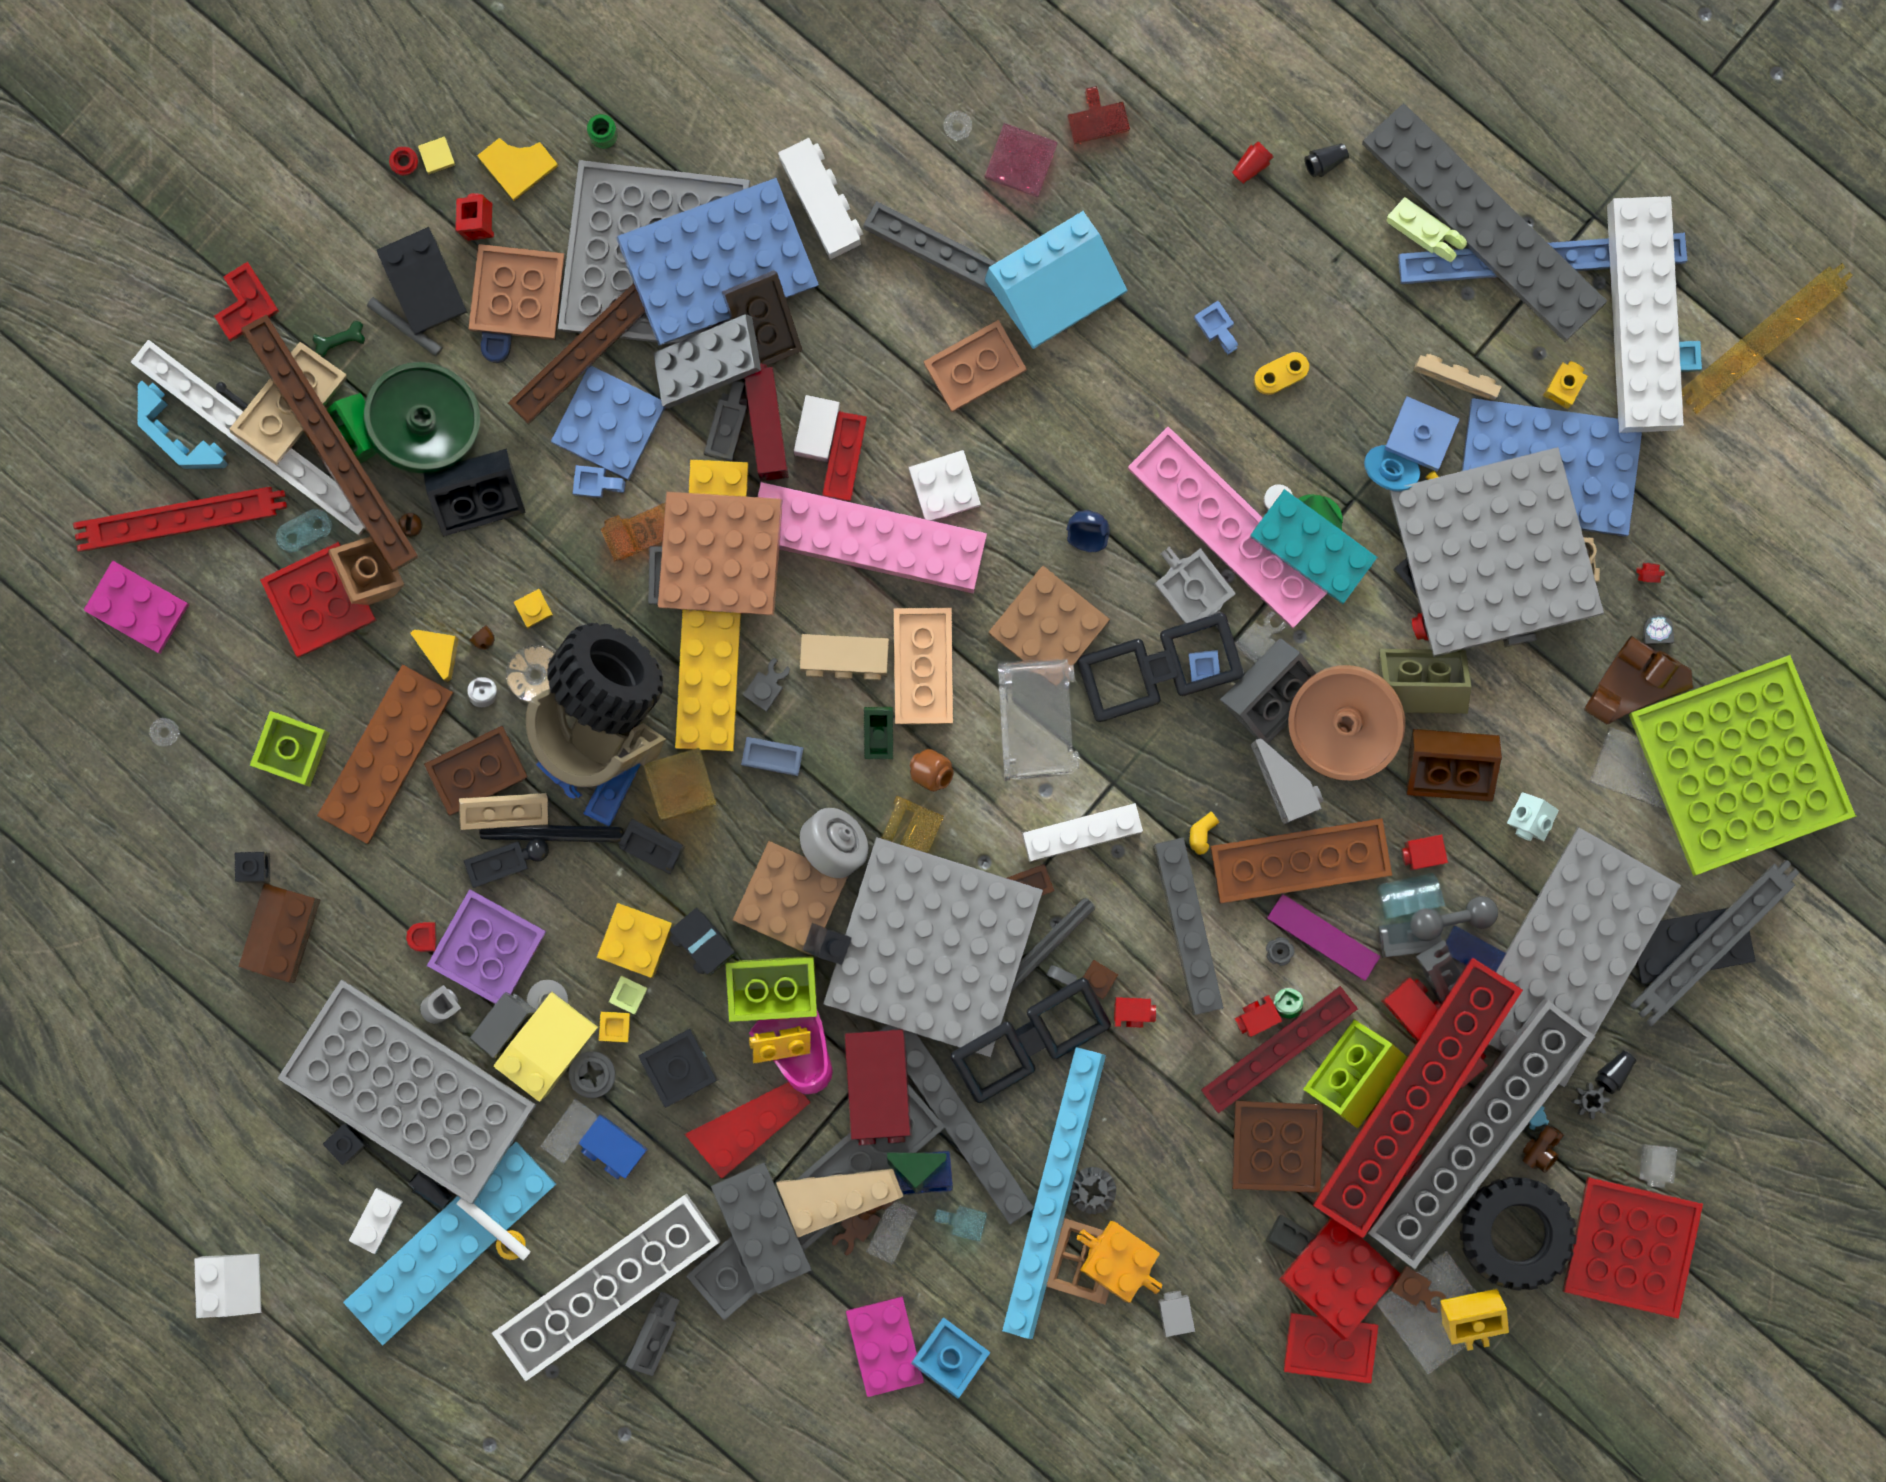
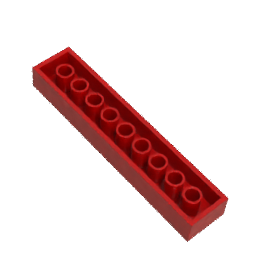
M1470 959L1314 1201V1207L1364 1238L1523 989L1476 959Z

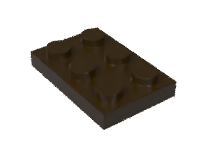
M770 271L722 291L731 320L745 314L752 317L760 364H767L768 366L803 351L776 271Z

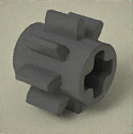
M1587 1083V1090L1575 1089L1579 1095L1571 1103L1579 1105L1578 1115L1588 1111L1589 1118L1594 1119L1595 1112L1606 1113L1602 1107L1604 1102H1609L1610 1099L1604 1098L1601 1094L1604 1091V1087L1600 1086L1593 1090L1592 1083ZM1586 1095L1596 1096L1593 1100L1596 1103L1595 1107L1586 1106L1588 1100L1585 1098Z

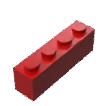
M1406 978L1381 1001L1418 1042L1441 1004L1437 1000L1432 1003L1425 995L1428 989L1419 979L1413 981L1411 978ZM1482 1053L1460 1089L1464 1088L1488 1066L1483 1061L1486 1058L1484 1053Z

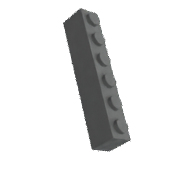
M1184 837L1154 844V852L1192 1013L1197 1015L1223 1009Z

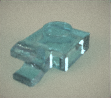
M958 1205L956 1214L936 1209L934 1220L935 1222L952 1225V1235L980 1242L987 1213Z

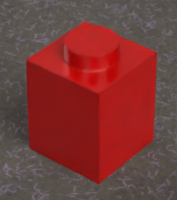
M1442 834L1404 842L1405 848L1401 849L1404 865H1409L1410 871L1448 863Z

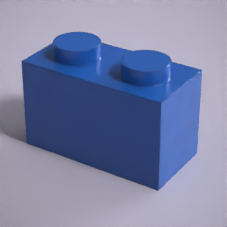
M603 1115L598 1116L578 1143L583 1147L581 1152L594 1162L597 1158L606 1164L604 1170L616 1179H619L620 1176L627 1178L648 1150Z

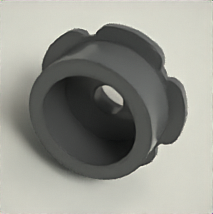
M1284 937L1271 940L1266 946V951L1268 952L1267 959L1272 964L1287 965L1291 961L1290 958L1294 956V946L1289 944L1288 939ZM1282 949L1283 953L1278 954L1277 950Z

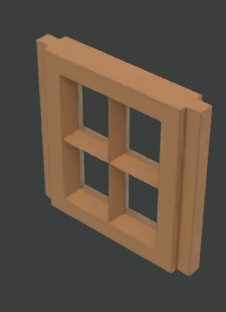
M1064 1218L1046 1287L1105 1305L1109 1295V1290L1096 1281L1093 1290L1078 1285L1082 1272L1080 1269L1086 1261L1089 1247L1084 1244L1080 1257L1065 1252L1071 1231L1079 1233L1082 1229H1085L1089 1234L1097 1238L1104 1230ZM1063 1258L1078 1262L1072 1283L1057 1279Z

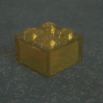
M700 748L652 761L644 765L660 821H667L718 806Z

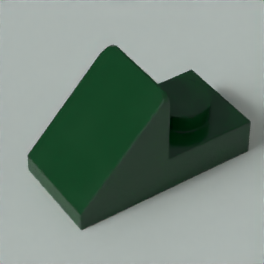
M864 707V759H893V707Z

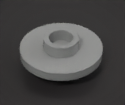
M542 980L534 984L530 989L527 1003L537 1010L548 995L553 992L568 1004V995L560 983L553 980Z

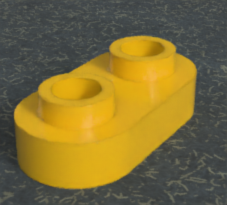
M1289 353L1259 368L1254 377V385L1262 394H1275L1303 380L1309 371V362L1301 353ZM1290 363H1299L1300 369L1293 371L1290 368ZM1271 374L1274 377V382L1266 383L1264 376Z

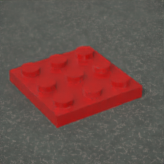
M339 542L260 579L297 658L377 621L370 605L351 604L328 553L329 549L341 546Z
M1330 1218L1279 1280L1344 1340L1349 1337L1398 1278L1400 1273L1362 1237L1333 1218Z

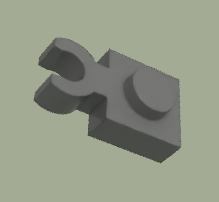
M776 658L769 662L768 674L765 676L758 672L743 693L745 698L766 712L783 690V687L778 685L777 682L785 679L790 673L788 666L782 673L774 671V666L778 662Z

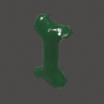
M355 320L349 329L330 337H321L314 334L312 339L316 344L314 352L324 358L328 350L343 343L356 341L364 344L365 337L361 333L363 324Z

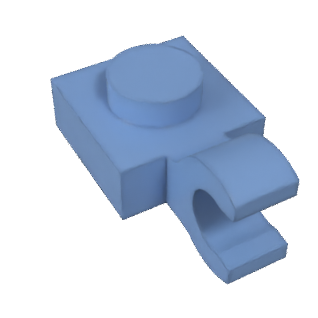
M1216 301L1194 316L1195 321L1209 342L1217 337L1227 355L1237 349L1238 343L1228 331L1234 326V323L1219 301Z
M576 465L572 494L575 496L603 498V490L624 493L626 481H623L622 478L605 477V468Z

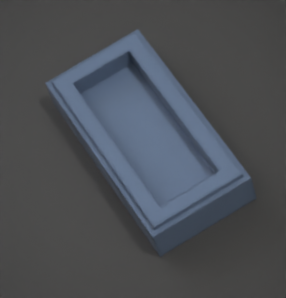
M746 737L741 766L798 776L804 748Z

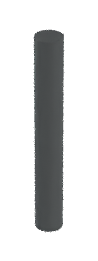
M372 297L367 304L368 308L437 357L443 347L424 333L414 335L410 324L376 298Z

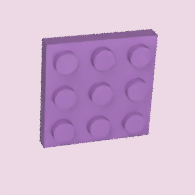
M469 889L427 966L496 1004L505 992L512 995L547 931Z

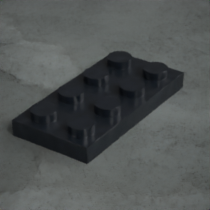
M1728 908L1661 920L1636 963L1640 984L1653 982ZM1750 931L1710 970L1756 962Z

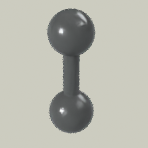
M1478 896L1470 900L1464 911L1440 915L1433 909L1423 908L1412 916L1410 923L1411 931L1418 939L1431 941L1442 933L1445 926L1469 922L1476 928L1485 929L1496 922L1498 907L1491 898Z

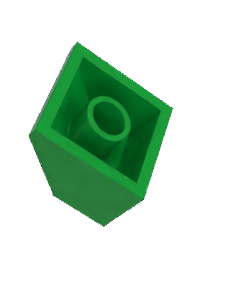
M361 393L337 400L326 409L359 463L377 454L369 442L364 429L363 413L366 401Z

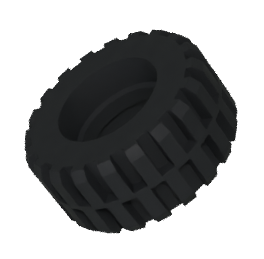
M589 623L576 627L568 634L554 653L547 669L549 688L551 693H555V700L558 705H562L570 717L574 716L578 719L579 724L583 726L588 725L592 727L593 731H605L606 734L612 735L630 732L642 723L660 699V695L663 692V676L661 670H658L659 664L656 658L651 657V651L646 646L643 647L635 636L627 635L625 630L621 628L614 629L612 625L605 623L601 625Z
M1507 1177V1179L1492 1181L1489 1186L1478 1190L1477 1196L1474 1199L1469 1200L1466 1205L1468 1207L1465 1215H1462L1461 1223H1463V1229L1460 1231V1240L1464 1244L1462 1249L1465 1257H1468L1471 1262L1470 1265L1483 1278L1500 1287L1521 1291V1289H1538L1539 1285L1551 1283L1554 1276L1557 1274L1561 1275L1566 1269L1564 1265L1567 1260L1571 1261L1574 1254L1571 1252L1572 1246L1577 1241V1235H1574L1575 1219L1569 1213L1571 1209L1567 1202H1564L1560 1198L1561 1195L1554 1189L1536 1180ZM1511 1206H1525L1532 1209L1539 1215L1544 1224L1545 1236L1540 1250L1527 1260H1508L1498 1253L1492 1243L1491 1229L1495 1218L1501 1211Z

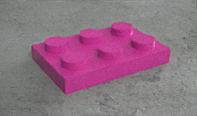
M112 560L85 606L84 611L160 654L189 604Z
M903 1296L846 1310L867 1397L924 1383L922 1372L911 1364L917 1355Z

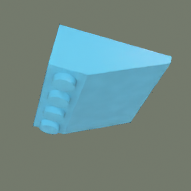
M1084 211L988 268L985 282L1033 349L1127 292V288L1099 232Z

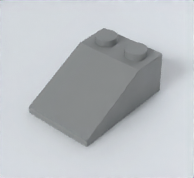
M1261 738L1251 744L1283 825L1322 809L1320 803L1323 802V798L1318 786L1313 787L1303 774Z

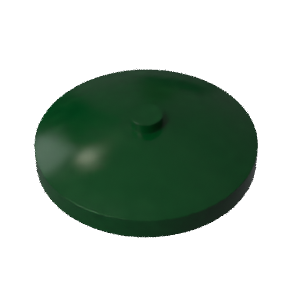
M413 362L396 366L377 379L366 398L363 422L369 442L384 460L405 471L434 473L454 466L470 452L480 427V410L473 391L460 376L440 365Z

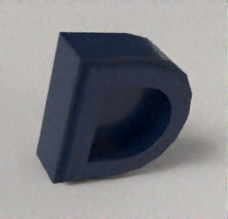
M482 332L481 352L484 358L492 363L505 361L510 353L512 336Z

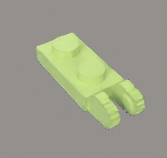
M1406 197L1387 216L1388 224L1429 252H1434L1449 262L1456 258V253L1454 249L1443 242L1444 240L1460 250H1463L1467 245L1466 239L1457 231L1450 230L1451 228Z

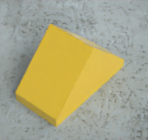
M414 629L410 632L442 679L446 682L452 679L459 639L452 635Z

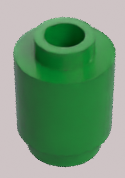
M598 114L589 120L587 133L592 144L601 149L613 146L617 141L618 132L612 118L604 114ZM601 131H607L606 134L599 135Z

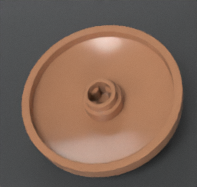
M1334 666L1314 674L1299 689L1289 711L1290 737L1300 757L1315 771L1338 780H1360L1380 772L1397 754L1405 734V714L1402 703L1394 689L1379 675L1357 666Z

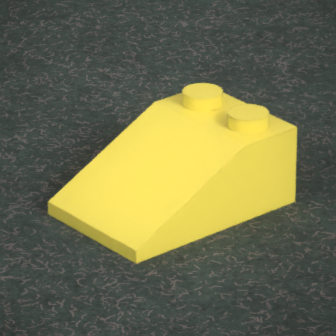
M551 992L508 1045L493 1067L540 1102L550 1093L598 1027Z

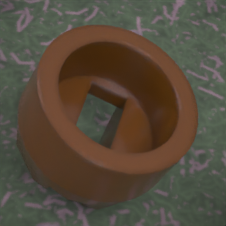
M414 513L404 514L398 523L403 533L409 537L418 535L423 527L422 520ZM408 517H412L411 531H406Z
M485 625L469 641L478 649L486 650L494 644L495 637L492 630Z

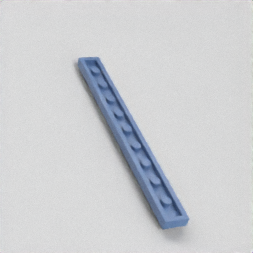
M1685 233L1673 234L1675 264H1684L1687 262ZM1609 238L1548 243L1576 271L1610 269ZM1470 249L1454 250L1456 258L1452 262L1441 258L1434 252L1402 253L1398 255L1400 284L1492 278L1497 276Z

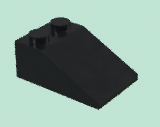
M429 227L376 250L414 335H418L468 313L439 245Z

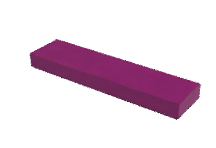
M1281 894L1266 918L1363 981H1366L1381 957L1284 894Z

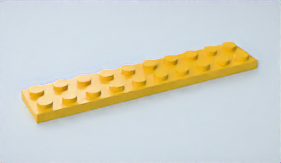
M690 460L689 493L747 497L749 463ZM682 610L676 749L734 751L741 613Z

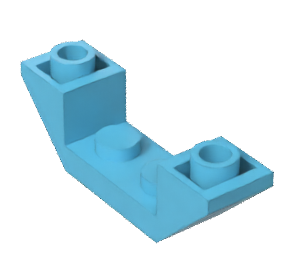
M141 381L138 384V426L178 465L184 469L226 468L229 465L223 459L226 453L214 442L209 445L203 440L187 456L186 454L190 450L178 439L172 442L166 436L169 430L158 419L152 422L168 405L162 400L165 394L154 383L148 386Z

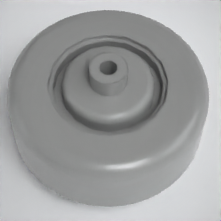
M824 808L819 810L803 824L800 831V844L805 857L816 870L828 877L845 878L861 867L868 857V841L863 829L852 816L840 809Z

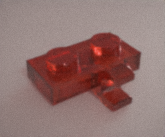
M1097 86L1085 89L1089 110L1068 114L1067 116L1074 144L1130 131L1124 102L1101 107Z

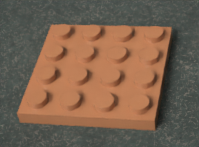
M667 492L658 607L774 616L783 500L777 498Z

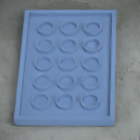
M777 178L616 237L659 346L729 320L730 316L722 291L774 270L778 273L786 298L819 285Z
M1472 398L1461 471L1559 447L1581 530L1627 537L1630 529L1642 432L1619 433V424L1616 418Z

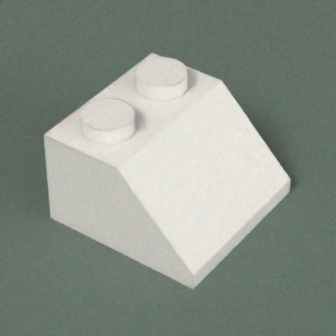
M260 1254L202 1256L194 1259L196 1318L262 1313Z

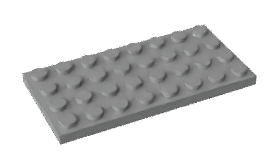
M1577 827L1495 970L1496 973L1520 987L1523 991L1489 1044L1503 1052L1543 999L1550 1001L1595 1036L1681 885ZM1585 1051L1561 1080L1560 1085L1566 1086Z
M340 980L277 1078L470 1204H474L537 1105L344 980Z

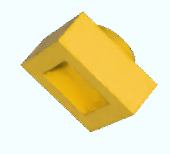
M540 589L514 601L527 628L553 616Z
M601 1012L599 1041L629 1042L631 1013Z

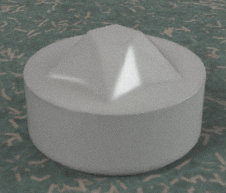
M479 677L470 682L467 691L468 698L473 705L487 707L495 702L497 688L491 679Z

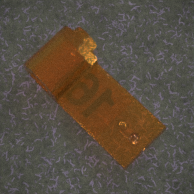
M666 502L629 519H621L618 515L604 521L605 527L601 528V532L614 562L628 558L648 549L650 546L663 542Z

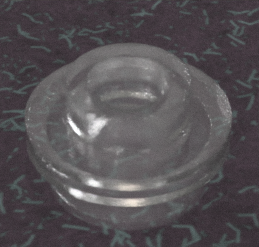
M956 111L950 113L945 118L944 131L949 138L963 140L970 135L972 121L967 114ZM960 122L963 125V129L956 131L952 127L953 124Z
M160 718L152 723L149 735L156 745L168 747L177 741L179 728L173 720ZM164 727H167L170 732L166 738H162L160 735V731Z

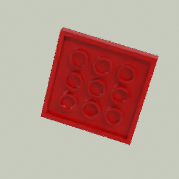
M1587 1177L1575 1230L1577 1241L1572 1246L1571 1252L1574 1254L1568 1263L1562 1291L1679 1319L1703 1204Z

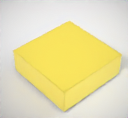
M445 137L418 146L428 175L455 166Z

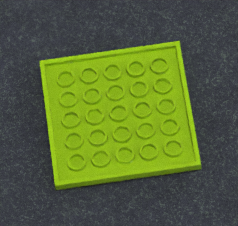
M1791 655L1629 714L1693 877L1856 816Z

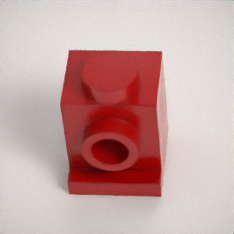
M478 193L469 194L465 198H457L456 232L468 241L494 238V232L492 231V202L484 197V195Z
M1269 995L1262 997L1264 1003L1261 1005L1257 1000L1243 1007L1244 1013L1234 1018L1241 1034L1247 1033L1248 1037H1252L1282 1022Z
M1115 997L1114 1027H1121V1021H1126V1027L1143 1028L1144 1022H1156V1005H1151V999Z

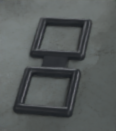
M1220 612L1163 630L1160 633V639L1164 651L1149 656L1147 655L1144 642L1139 638L1080 656L1077 663L1095 720L1097 722H1104L1158 705L1161 697L1157 684L1171 679L1174 680L1178 695L1182 697L1241 679L1244 676V671L1227 616ZM1217 626L1231 670L1186 683L1173 639ZM1135 652L1148 696L1104 709L1090 665Z
M1082 977L1028 1008L1027 1016L1030 1022L1015 1030L1012 1023L1004 1022L951 1053V1060L975 1102L982 1103L1034 1073L1036 1067L1030 1056L1046 1048L1052 1059H1058L1110 1029L1111 1022L1088 979ZM1081 992L1097 1023L1057 1046L1041 1014ZM1006 1036L1022 1066L981 1089L965 1058Z

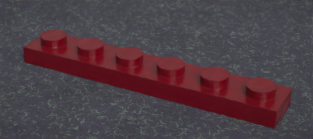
M1338 986L1203 1087L1201 1092L1219 1114L1358 1010V1008L1344 989Z

